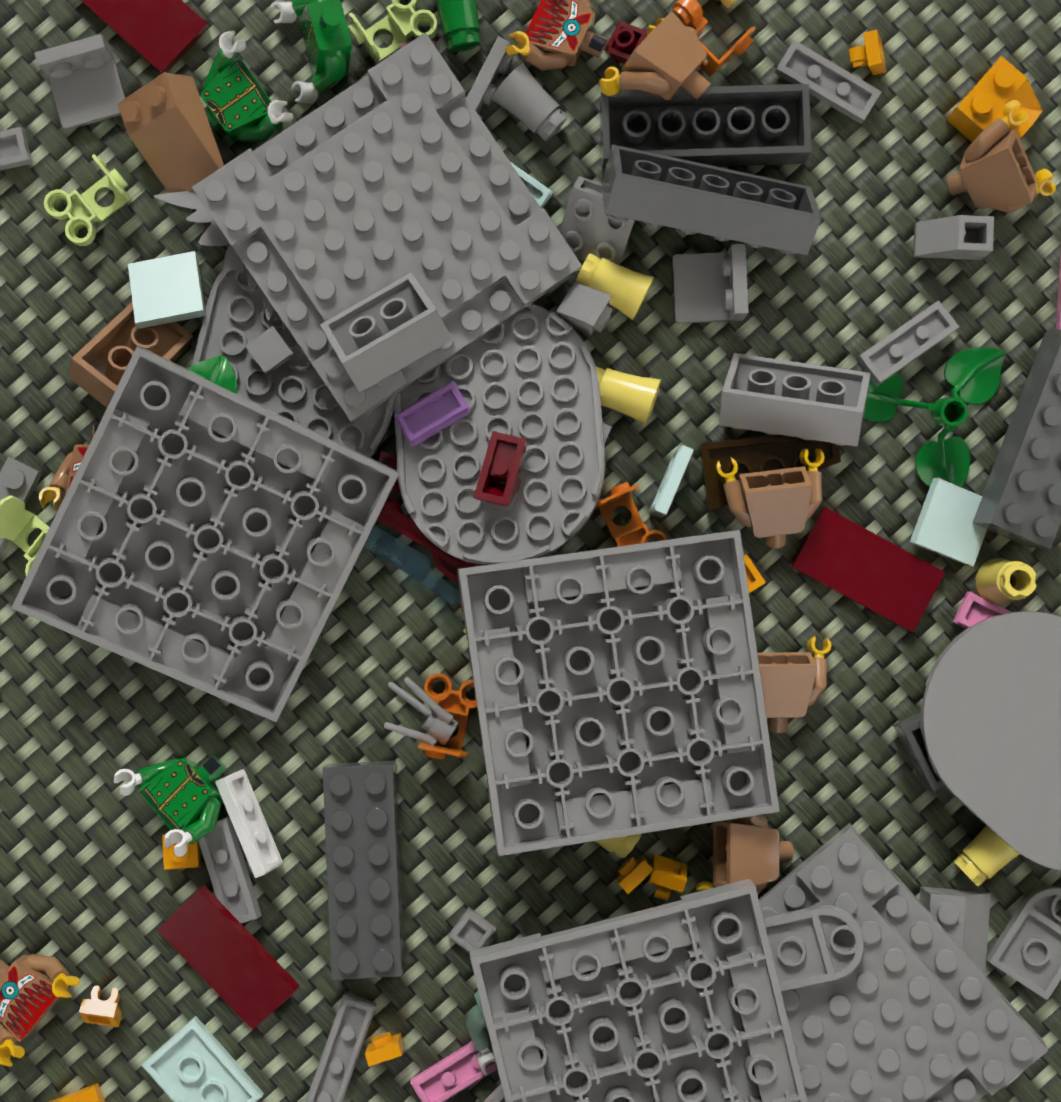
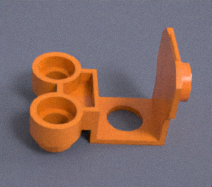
M678 0L674 3L672 12L684 26L694 28L699 37L708 23L702 16L703 11L697 0ZM754 26L751 27L719 60L700 41L701 46L707 52L706 58L708 63L703 61L699 67L711 78L728 61L730 62L733 56L738 55L740 57L752 45L754 40L751 38V35L756 28Z
M625 482L610 489L611 496L598 500L595 507H599L610 534L617 545L616 547L648 543L651 538H656L659 541L668 540L664 533L658 530L649 531L646 524L643 523L630 495L631 492L639 488L638 484L630 487L629 483ZM624 506L630 510L632 517L626 526H617L612 521L611 514L616 507Z
M435 673L427 678L424 685L425 693L443 710L453 715L452 719L458 722L459 730L457 735L449 738L444 745L437 741L434 746L419 743L418 748L425 750L424 756L436 759H445V754L453 755L457 758L467 756L468 752L463 751L462 746L469 709L477 707L476 699L471 700L466 696V690L469 687H474L473 680L464 682L458 691L452 689L451 679L443 673ZM436 680H441L445 683L444 692L436 693L433 690L432 686Z

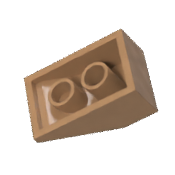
M164 72L117 103L128 136L168 193L193 192L192 186L224 166L193 77Z
M131 302L71 358L69 379L105 407H108L137 346L175 363L194 336L177 322L138 329L134 319L133 303Z

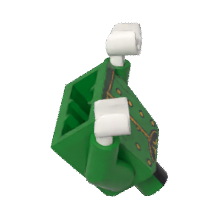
M340 0L273 2L271 9H280L281 12L279 19L274 20L275 23H293L297 16H299L298 20L313 78L311 83L296 81L291 89L292 91L301 92L300 96L295 99V102L313 104L317 100L318 91H325L348 74L352 41L342 3Z
M235 31L224 32L219 38L221 49L211 65L203 84V91L200 94L209 108L206 116L212 133L223 128L232 142L238 140L241 142L266 141L281 126V122L289 123L294 119L293 113L284 112L282 114V109L287 105V101H271L241 57L235 58L234 53L242 52L245 49V41L237 40L233 46L232 38L235 35Z
M214 755L208 758L201 766L184 757L138 769L135 774L129 769H120L114 775V783L121 781L129 782L120 786L119 793L124 796L132 794L135 785L141 787L138 792L170 828V831L165 835V848L178 843L174 847V855L181 857L187 852V843L193 844L215 829L221 809L220 804L223 800L214 782L227 768Z

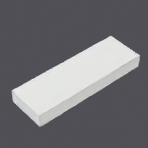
M241 769L215 781L254 877L263 876L282 865L283 861L245 770Z

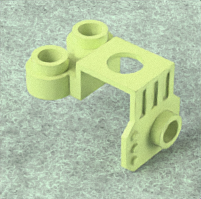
M391 0L392 4L386 7L387 16L367 30H364L353 13L348 14L352 23L348 26L351 35L359 45L363 44L376 64L399 50L401 43H409L410 37L414 36L417 38L424 34L418 30L422 24H428L431 27L426 32L429 38L435 37L438 31L437 19L429 10L422 9L415 12L419 0H411L408 5L400 4V0ZM379 30H388L392 33L393 42L389 47L379 48L375 45L374 35Z
M95 154L92 155V158L106 174L102 179L82 194L77 190L68 194L63 190L56 189L50 191L44 199V207L51 216L58 220L70 218L65 226V234L70 241L78 246L91 244L96 236V229L93 224L103 222L132 199L124 189L128 184L115 168L109 171L105 167L106 164ZM103 188L111 189L115 195L114 202L109 207H101L96 203V194ZM60 202H66V209L58 212L57 205ZM81 228L88 229V234L84 238H78V231Z
M8 496L0 501V539L6 538L13 541L26 552L24 557L28 560L25 568L27 576L50 527L35 514L25 510V502L16 497ZM35 529H41V534L30 547L28 544L29 534Z

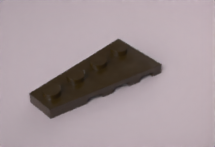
M770 435L699 444L707 512L728 505L723 487L726 481L716 469L718 460L723 473H729L733 469L730 457L737 462L736 480H740L739 474L804 467L799 458L800 452L804 448L808 449V460L811 463L816 459L815 450L820 449L823 451L825 458L824 462L818 466V471L841 462L839 445L835 443L803 440L798 437L785 435Z

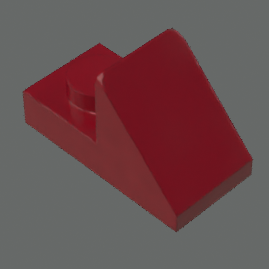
M492 431L474 493V499L509 507L521 483L519 473L528 445L527 439Z

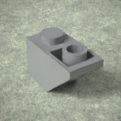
M957 215L916 222L914 225L913 257L982 260L993 251L994 216Z
M574 282L557 309L556 314L567 321L574 329L591 338L595 331L601 334L611 318L613 311L609 307L611 296Z

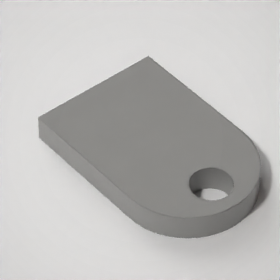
M1057 886L1038 888L1024 898L986 958L988 962L1047 1001L1061 980V916H1057L1055 913V904L1061 899V887Z
M819 905L763 918L781 992L841 979L853 972L861 961L864 949L862 930L855 918L839 907ZM842 929L849 930L855 937V943L848 948L840 947L834 940L835 933Z

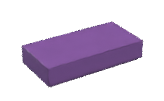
M453 380L397 413L394 417L410 445L414 447L472 413Z

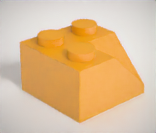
M1001 56L946 120L973 142L997 118H1004L1003 108L1009 101L1018 100L1021 105L1013 112L1012 117L1025 110L1028 113V118L1024 124L1019 126L1011 125L1009 129H1016L1019 139H1021L1043 111L1028 78Z

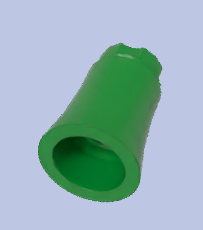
M435 0L443 35L447 39L449 51L463 52L475 49L481 45L476 0Z

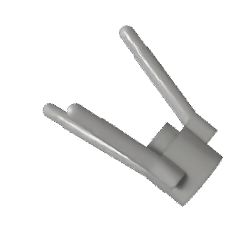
M409 677L404 679V683L432 711L395 683L389 682L388 687L427 716L422 725V728L426 730V734L388 722L384 724V728L421 740L430 746H434L436 741L444 745L458 724L456 720L452 719L453 715L443 710Z

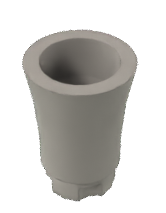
M524 63L516 67L506 77L491 98L492 101L524 123L534 134L538 133L544 141L549 140L568 119V116L559 109L560 105L534 79Z

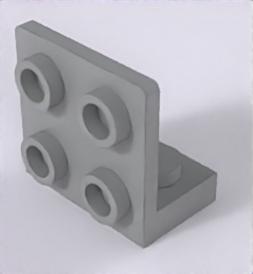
M102 34L35 52L38 66L49 78L60 121L65 130L121 115L117 103L126 97L113 50Z
M579 176L572 188L559 232L577 259L585 261L590 253L600 259L605 258L620 265L635 220L621 221L614 219L609 214H605L602 184Z
M731 244L728 252L676 254L673 256L676 323L743 321L749 313L745 244Z

